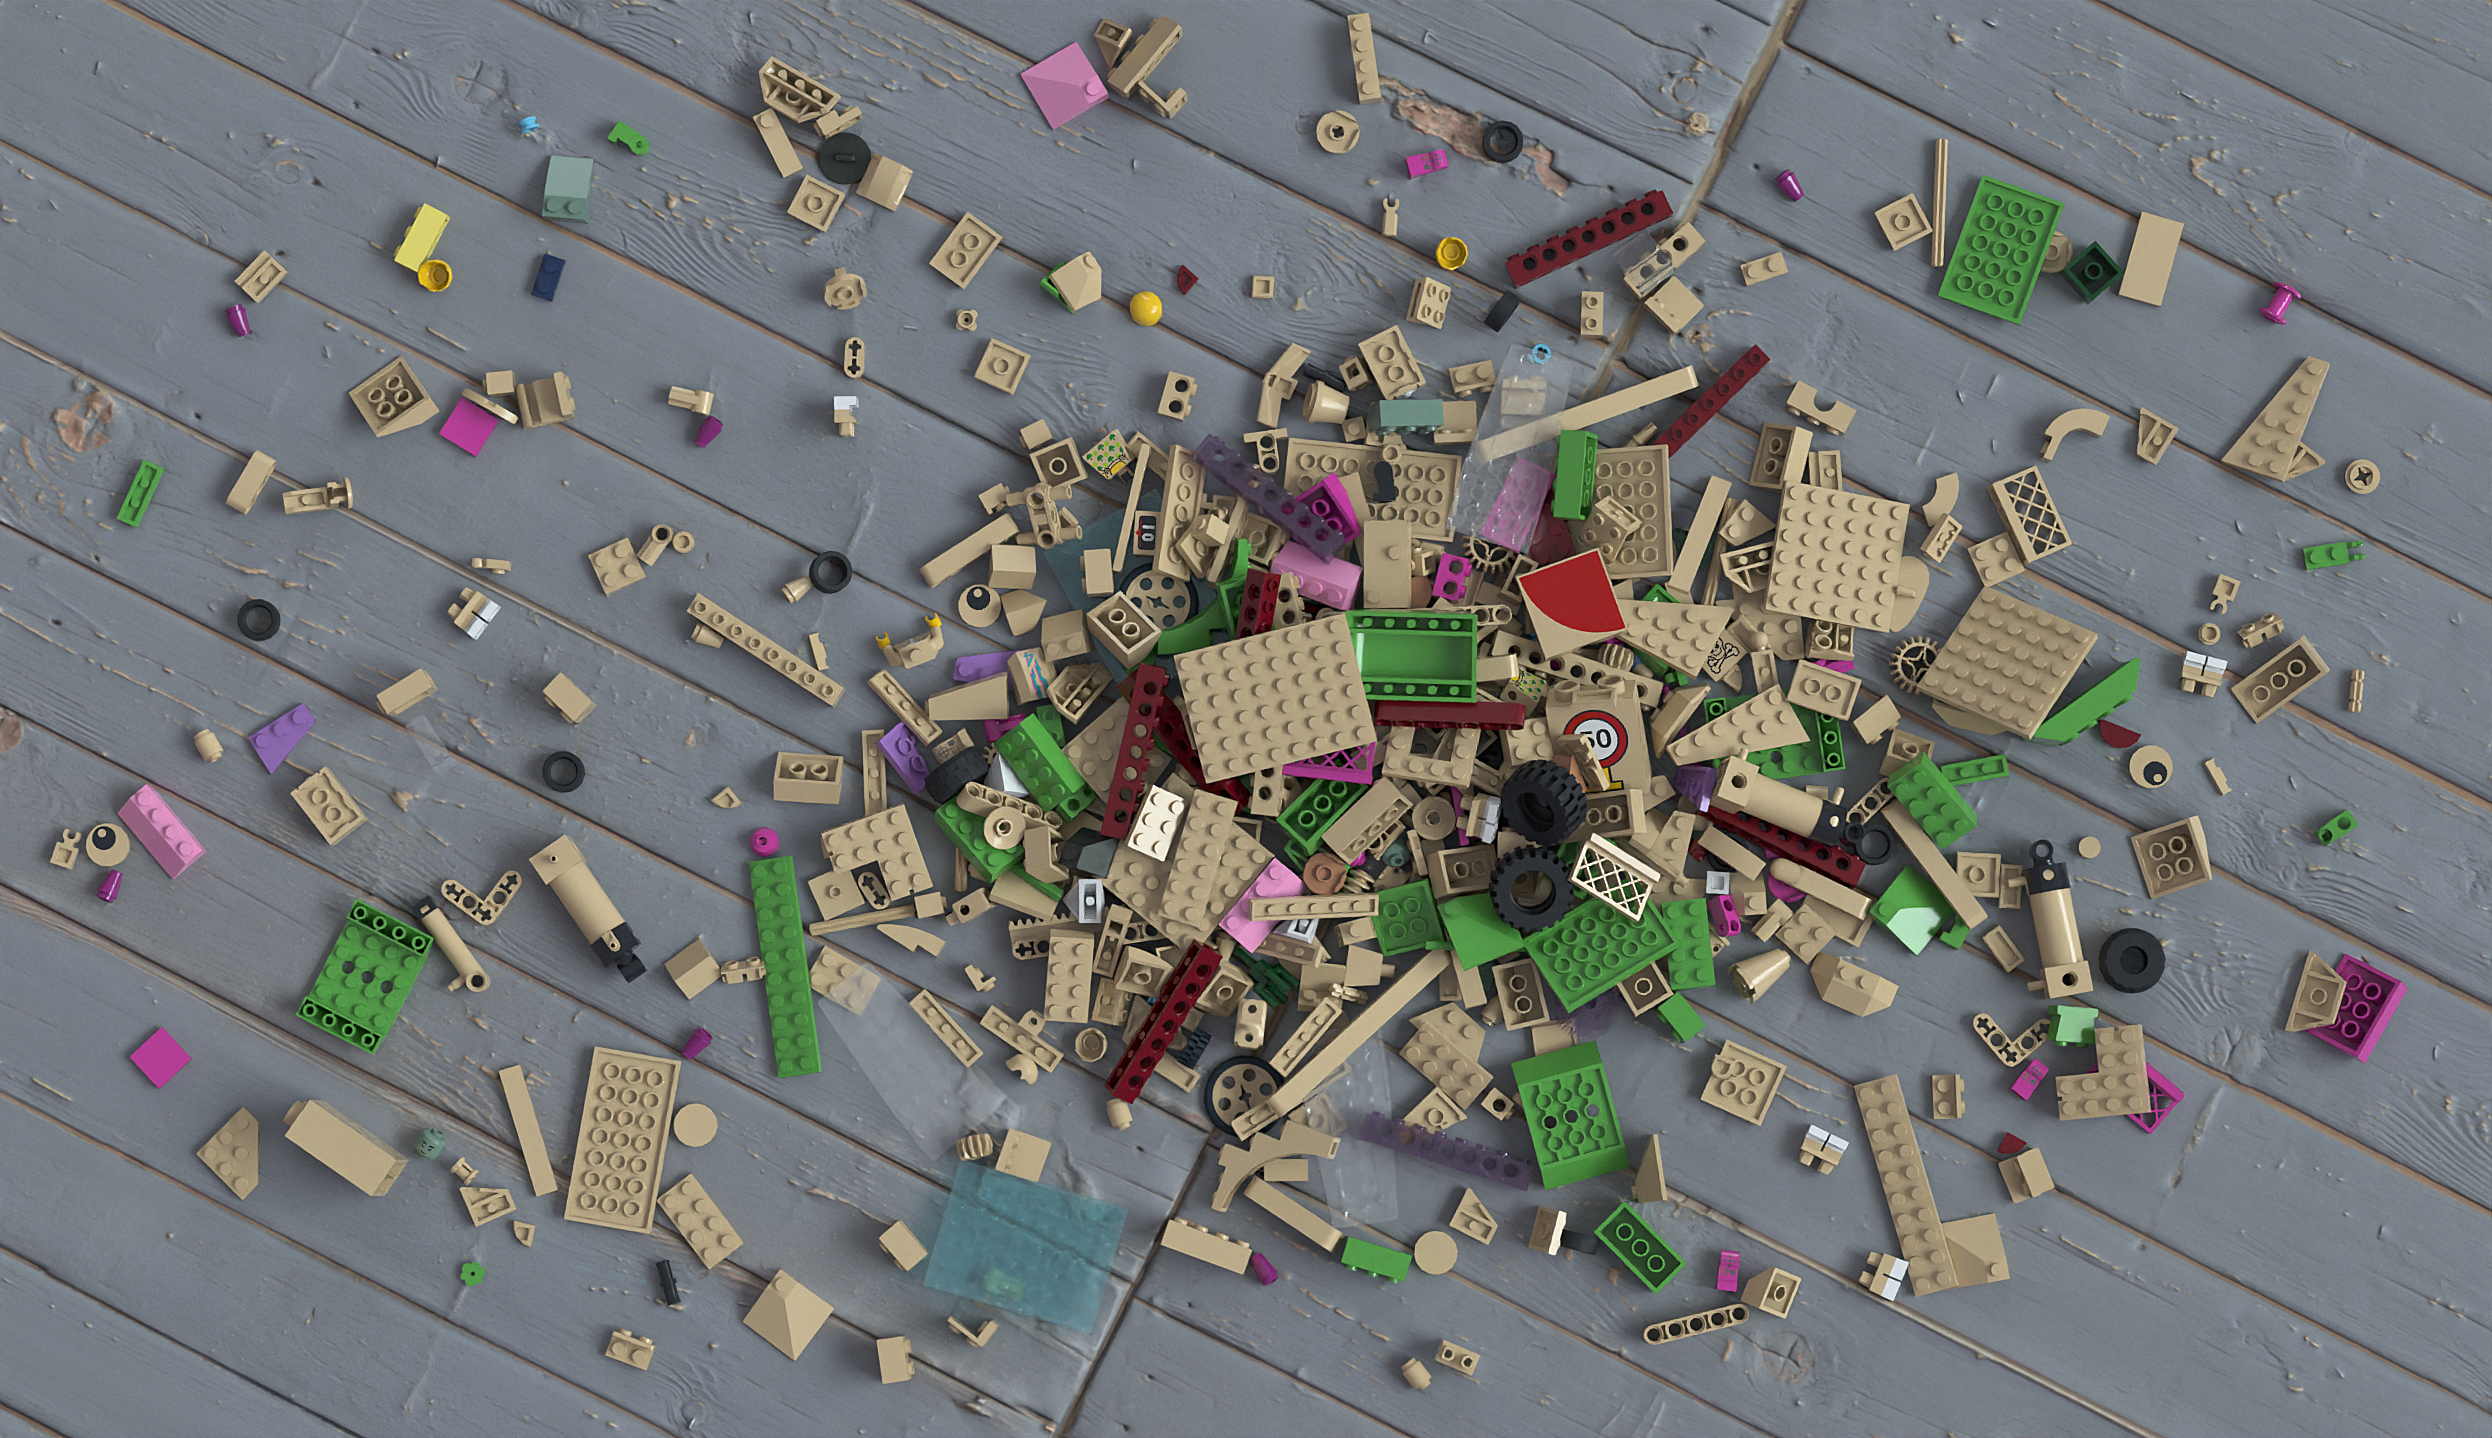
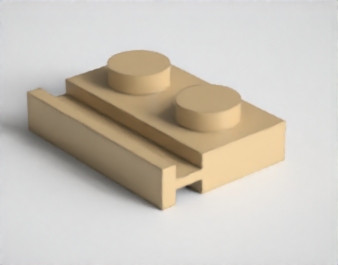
M264 250L235 282L259 304L288 272Z
M1840 450L1808 452L1810 485L1843 491Z
M1454 563L1452 573L1460 572L1461 565ZM1472 569L1470 577L1465 579L1464 585L1467 586L1464 599L1460 598V602L1445 600L1454 607L1474 606L1484 573ZM1448 583L1445 590L1446 594L1451 595L1456 591L1454 583Z

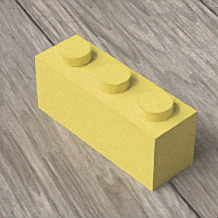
M425 203L423 207L417 209L414 215L416 220L413 226L407 228L404 234L406 239L403 245H399L394 253L396 257L394 261L397 264L415 273L418 272L423 263L429 260L450 220L447 214Z

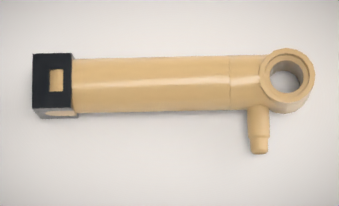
M426 896L411 907V910L424 924L460 974L458 978L447 986L449 991L459 988L464 983H466L471 991H486L490 985L488 974L484 972L440 911L432 896ZM480 975L483 978V984L477 988L473 985V979L475 976Z

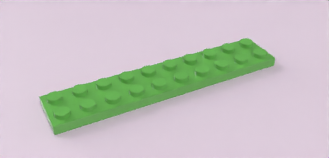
M793 856L749 862L762 961L765 962L764 968L766 969V976L764 977L778 1078L822 1072Z

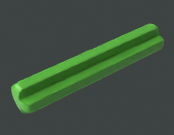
M1018 862L1009 869L1055 901H1059L1064 895V890L1055 884H1045L1027 873L1022 862Z

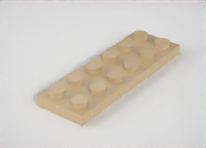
M1176 444L1170 446L1152 570L1181 582H1189L1191 568L1175 545L1196 517L1199 516L1208 457Z
M1195 790L1158 915L1200 928L1238 801L1203 790Z

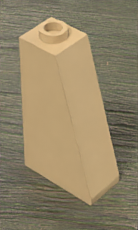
M1001 672L931 694L928 701H925V713L929 714V720L1008 719L1010 714L1008 672Z

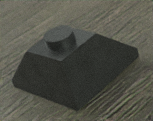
M1081 827L1065 842L1058 863L1072 870L1107 879L1120 839L1102 835L1100 831Z

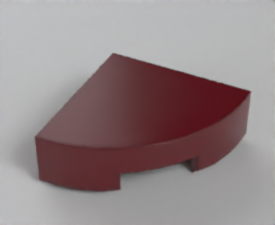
M1182 265L1178 272L1177 282L1180 291L1185 296L1199 278Z
M2007 1132L1997 1152L2003 1154L2016 1153L2027 1142Z

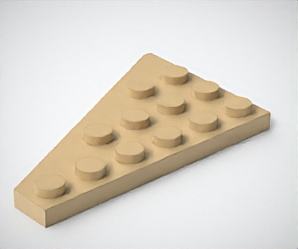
M1618 599L1628 627V633L1616 638L1695 680L1732 616L1734 608Z

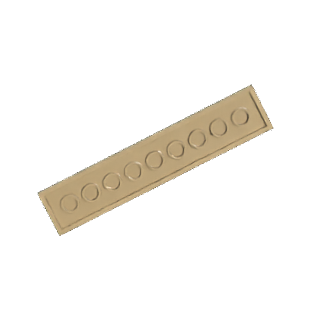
M1897 1074L1855 1085V1093L1905 1261L1909 1262L1907 1269L1915 1296L1919 1297L1958 1286L1959 1283Z

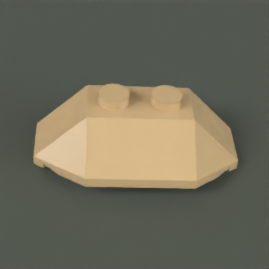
M773 56L759 70L764 103L798 123L828 113L841 98L838 93Z
M1774 541L1720 554L1719 558L1724 576L1747 593L1766 589Z
M1099 663L1067 666L1047 688L1046 692L1058 713L1076 725L1098 700L1115 675Z
M1707 683L1676 687L1673 691L1669 690L1662 700L1664 703L1660 709L1656 708L1649 717L1651 719L1649 724L1653 751L1657 758L1661 757L1666 750L1665 747L1672 742L1711 690Z
M1933 697L1932 708L1949 726L1990 736L2008 731Z
M1820 951L1817 953L1810 969L1811 976L1822 1000L1860 1017L1890 1007L1899 987L1876 974Z

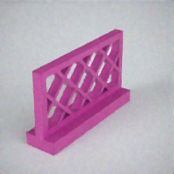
M1376 742L1370 743L1364 750L1357 746L1360 753L1352 760L1344 750H1340L1331 757L1324 754L1327 760L1321 765H1315L1311 758L1303 759L1299 763H1287L1283 765L1282 774L1372 785ZM1341 752L1349 761L1342 768L1337 767L1332 761ZM1364 755L1368 761L1367 770H1359L1353 762ZM1309 760L1311 764H1306L1304 762ZM1352 765L1354 769H1349L1347 767Z
M2098 1060L2086 1074H2091L2095 1070H2099ZM2146 1061L2148 1082L2153 1085L2154 1093L2149 1094L2150 1097H2154L2155 1109H2151V1112H2155L2156 1121L2149 1127L2143 1122L2142 1113H2140V1119L2134 1114L2127 1115L2151 1134L2175 1105L2183 1099L2185 1093ZM2156 1088L2162 1093H2156ZM2156 1096H2167L2172 1102L2167 1108L2157 1109ZM2164 1111V1112L2158 1117V1112Z

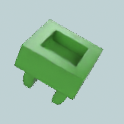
M1674 668L1673 673L1664 676L1667 684L1676 681L1679 687L1689 684L1686 675Z

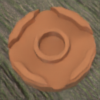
M1329 852L1318 853L1311 856L1305 863L1303 879L1307 888L1313 893L1332 895L1338 892L1344 885L1346 868L1343 861L1335 854Z

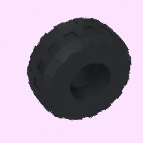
M968 747L932 771L924 779L925 788L935 802L945 804L959 794L967 783H976L988 773V763L978 749Z
M2125 928L2107 938L2101 947L2098 961L2100 972L2109 985L2118 991L2133 994L2150 989L2160 980L2165 969L2166 959L2163 947L2155 936L2139 928ZM2126 948H2136L2143 955L2144 965L2137 974H2129L2121 967L2120 956Z

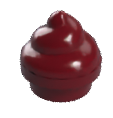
M1693 839L1690 841L1688 852L1695 860L1700 862L1708 855V850L1697 843L1699 839Z

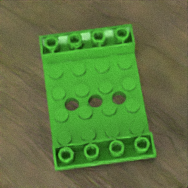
M1782 690L1785 696H1787L1788 690ZM1758 694L1703 700L1706 724ZM1790 703L1810 741L1750 752L1746 758V762L1759 766V774L1774 780L1846 769L1839 719ZM1774 751L1782 755V760L1778 764L1770 760V754ZM1730 756L1712 759L1713 768L1717 769L1719 763Z
M356 898L346 917L348 921L309 996H305L296 1016L374 1055L387 1037L425 964L434 938ZM347 961H351L354 964V970L350 974L345 973L343 970V964ZM366 971H371L374 975L373 981L369 984L364 983L362 980V975ZM390 981L393 984V990L386 994L382 991L381 986L383 982Z
M1595 1040L1511 1063L1545 1190L1630 1167L1605 1070ZM1590 1104H1595L1599 1108L1598 1114L1594 1117H1590L1586 1113V1109ZM1574 1110L1577 1112L1578 1117L1575 1122L1570 1123L1566 1121L1565 1114L1567 1111ZM1547 1116H1554L1556 1118V1125L1553 1128L1545 1127L1544 1120Z

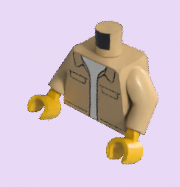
M934 613L935 617L932 620L928 616L925 617L931 629L929 632L891 646L888 633L884 632V639H878V636H876L878 647L883 649V653L890 665L909 669L936 657L939 652L938 650L944 645L940 628L942 623L937 613Z

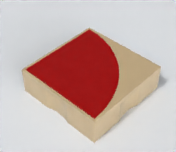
M1599 547L1516 577L1519 591L1532 620L1545 662L1575 652L1583 646L1600 643L1628 633L1625 618Z

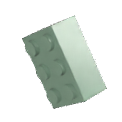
M1442 399L1380 400L1367 407L1369 433L1376 432V436H1387L1393 432H1397L1398 436L1410 435V432H1417L1418 435L1431 434L1430 432H1435L1437 428L1444 425Z

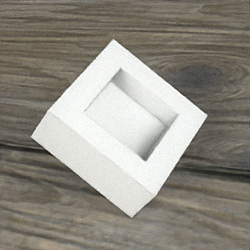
M1707 871L1706 893L1729 895L1730 873Z

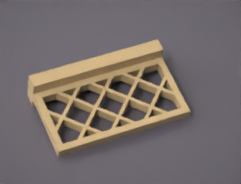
M2036 465L1987 487L2023 566L2072 545ZM2033 472L2036 479L2034 487L2023 483L2026 474ZM2008 482L2017 484L2018 487L2015 495L2008 493L2004 484ZM2021 487L2032 490L2029 501L2018 497ZM2036 492L2042 494L2045 498L2043 507L2032 503ZM2016 501L2027 504L2024 515L2016 512L2014 508ZM2031 506L2041 510L2038 521L2027 517ZM2045 512L2053 516L2054 522L2052 526L2041 522ZM2026 520L2036 524L2033 535L2025 532L2024 524ZM2040 526L2050 530L2047 540L2036 536ZM2053 533L2061 534L2065 543L2057 545L2050 542ZM2035 540L2046 544L2043 552L2036 555L2033 549Z
M1594 832L1581 835L1578 842L1581 844L1568 881L1632 921L1638 922L1652 885L1658 882L1661 874ZM1587 850L1592 852L1594 862L1587 863L1585 857ZM1602 861L1609 863L1611 872L1604 874L1601 865ZM1593 864L1596 865L1599 874L1595 878H1592L1588 867ZM1582 868L1587 879L1584 882L1576 878L1579 869ZM1620 871L1626 874L1628 881L1622 885L1617 873ZM1609 875L1613 876L1616 887L1609 889L1606 876ZM1600 879L1604 891L1598 892L1593 881ZM1636 882L1645 885L1640 895H1638L1634 884ZM1629 885L1633 896L1629 899L1625 898L1622 888ZM1617 889L1620 902L1616 903L1613 901L1610 891ZM1634 900L1636 906L1635 913L1629 910L1627 902Z

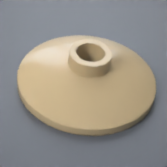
M998 807L987 816L984 822V836L987 842L997 849L1012 848L1024 836L1025 820L1023 815L1013 807ZM1004 822V828L999 829V825Z

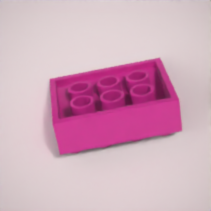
M2345 953L2335 971L2347 982L2335 1023L2304 1031L2365 1064L2408 988L2401 981Z

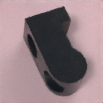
M1385 461L1378 462L1374 467V477L1378 481L1379 493H1373L1374 504L1396 502L1392 466Z

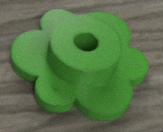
M478 1262L465 1263L462 1266L463 1273H461L460 1277L462 1280H465L467 1286L472 1287L476 1283H482V1277L485 1275L486 1270L484 1267L479 1266Z

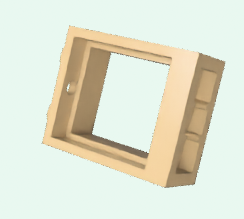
M420 668L376 695L379 699L376 703L382 713L395 717L436 692L438 688L428 672Z

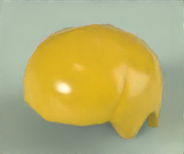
M1456 237L1442 239L1435 249V259L1441 267L1447 270H1454L1463 266L1468 256L1467 246L1461 239Z
M440 259L426 261L417 272L420 285L425 286L432 292L445 290L450 286L453 279L450 266Z
M1148 291L1139 292L1132 297L1129 306L1133 321L1140 326L1149 327L1156 324L1162 316V304L1159 297L1153 292Z

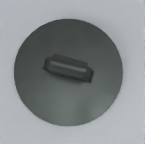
M846 132L838 133L831 136L822 146L819 158L820 166L830 180L839 184H852L864 177L871 161V152L867 143L858 135Z

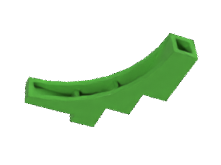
M1238 537L1234 540V556L1226 580L1247 575L1248 568L1252 569V565L1248 564V555H1251V544L1244 537ZM1218 594L1203 611L1188 621L1171 628L1160 629L1162 634L1154 645L1155 653L1158 655L1184 653L1213 645L1212 632H1209V629L1226 628Z

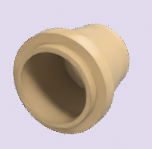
M1316 380L1314 384H1310L1305 396L1302 410L1305 422L1311 424L1314 422L1342 424L1348 410L1349 396L1324 385L1322 381Z

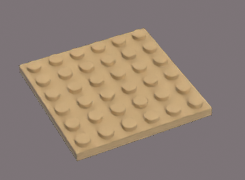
M1668 445L1597 449L1591 511L1595 504L1610 496L1642 521L1637 530L1627 535L1615 560L1610 562L1601 554L1610 580L1672 576L1673 548ZM1559 452L1540 454L1545 469L1557 475L1555 460L1559 456ZM1565 520L1578 555L1593 550V547L1579 537L1586 522Z
M1788 480L1784 481L1763 610L1889 633L1910 504Z
M1984 586L1917 685V688L1922 693L2031 740L2098 639V636L2093 631L1988 586Z
M1172 773L1161 789L1188 800L1189 804L1164 862L1124 845L1125 840L1120 839L1107 879L1092 876L1095 879H1101L1102 884L1186 952L1193 939L1203 943L1207 940L1275 855L1232 821L1200 928L1158 915L1195 793L1192 787L1175 773Z

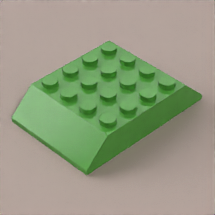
M1400 609L1345 611L1367 699L1476 703L1478 614L1461 611Z
M2137 656L2123 663L2046 718L2031 740L2021 736V741L2047 746L2058 744L2061 747L2080 736L2079 733L2090 729L2097 724V720L2105 718L2114 712L2115 707L2121 706L2133 698L2131 693L2136 691L2140 658Z

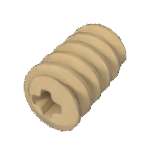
M1356 867L1357 870L1350 869L1349 873L1352 878L1346 877L1347 885L1342 886V892L1334 894L1363 893L1362 889H1370L1367 881L1374 883L1375 880L1358 867Z

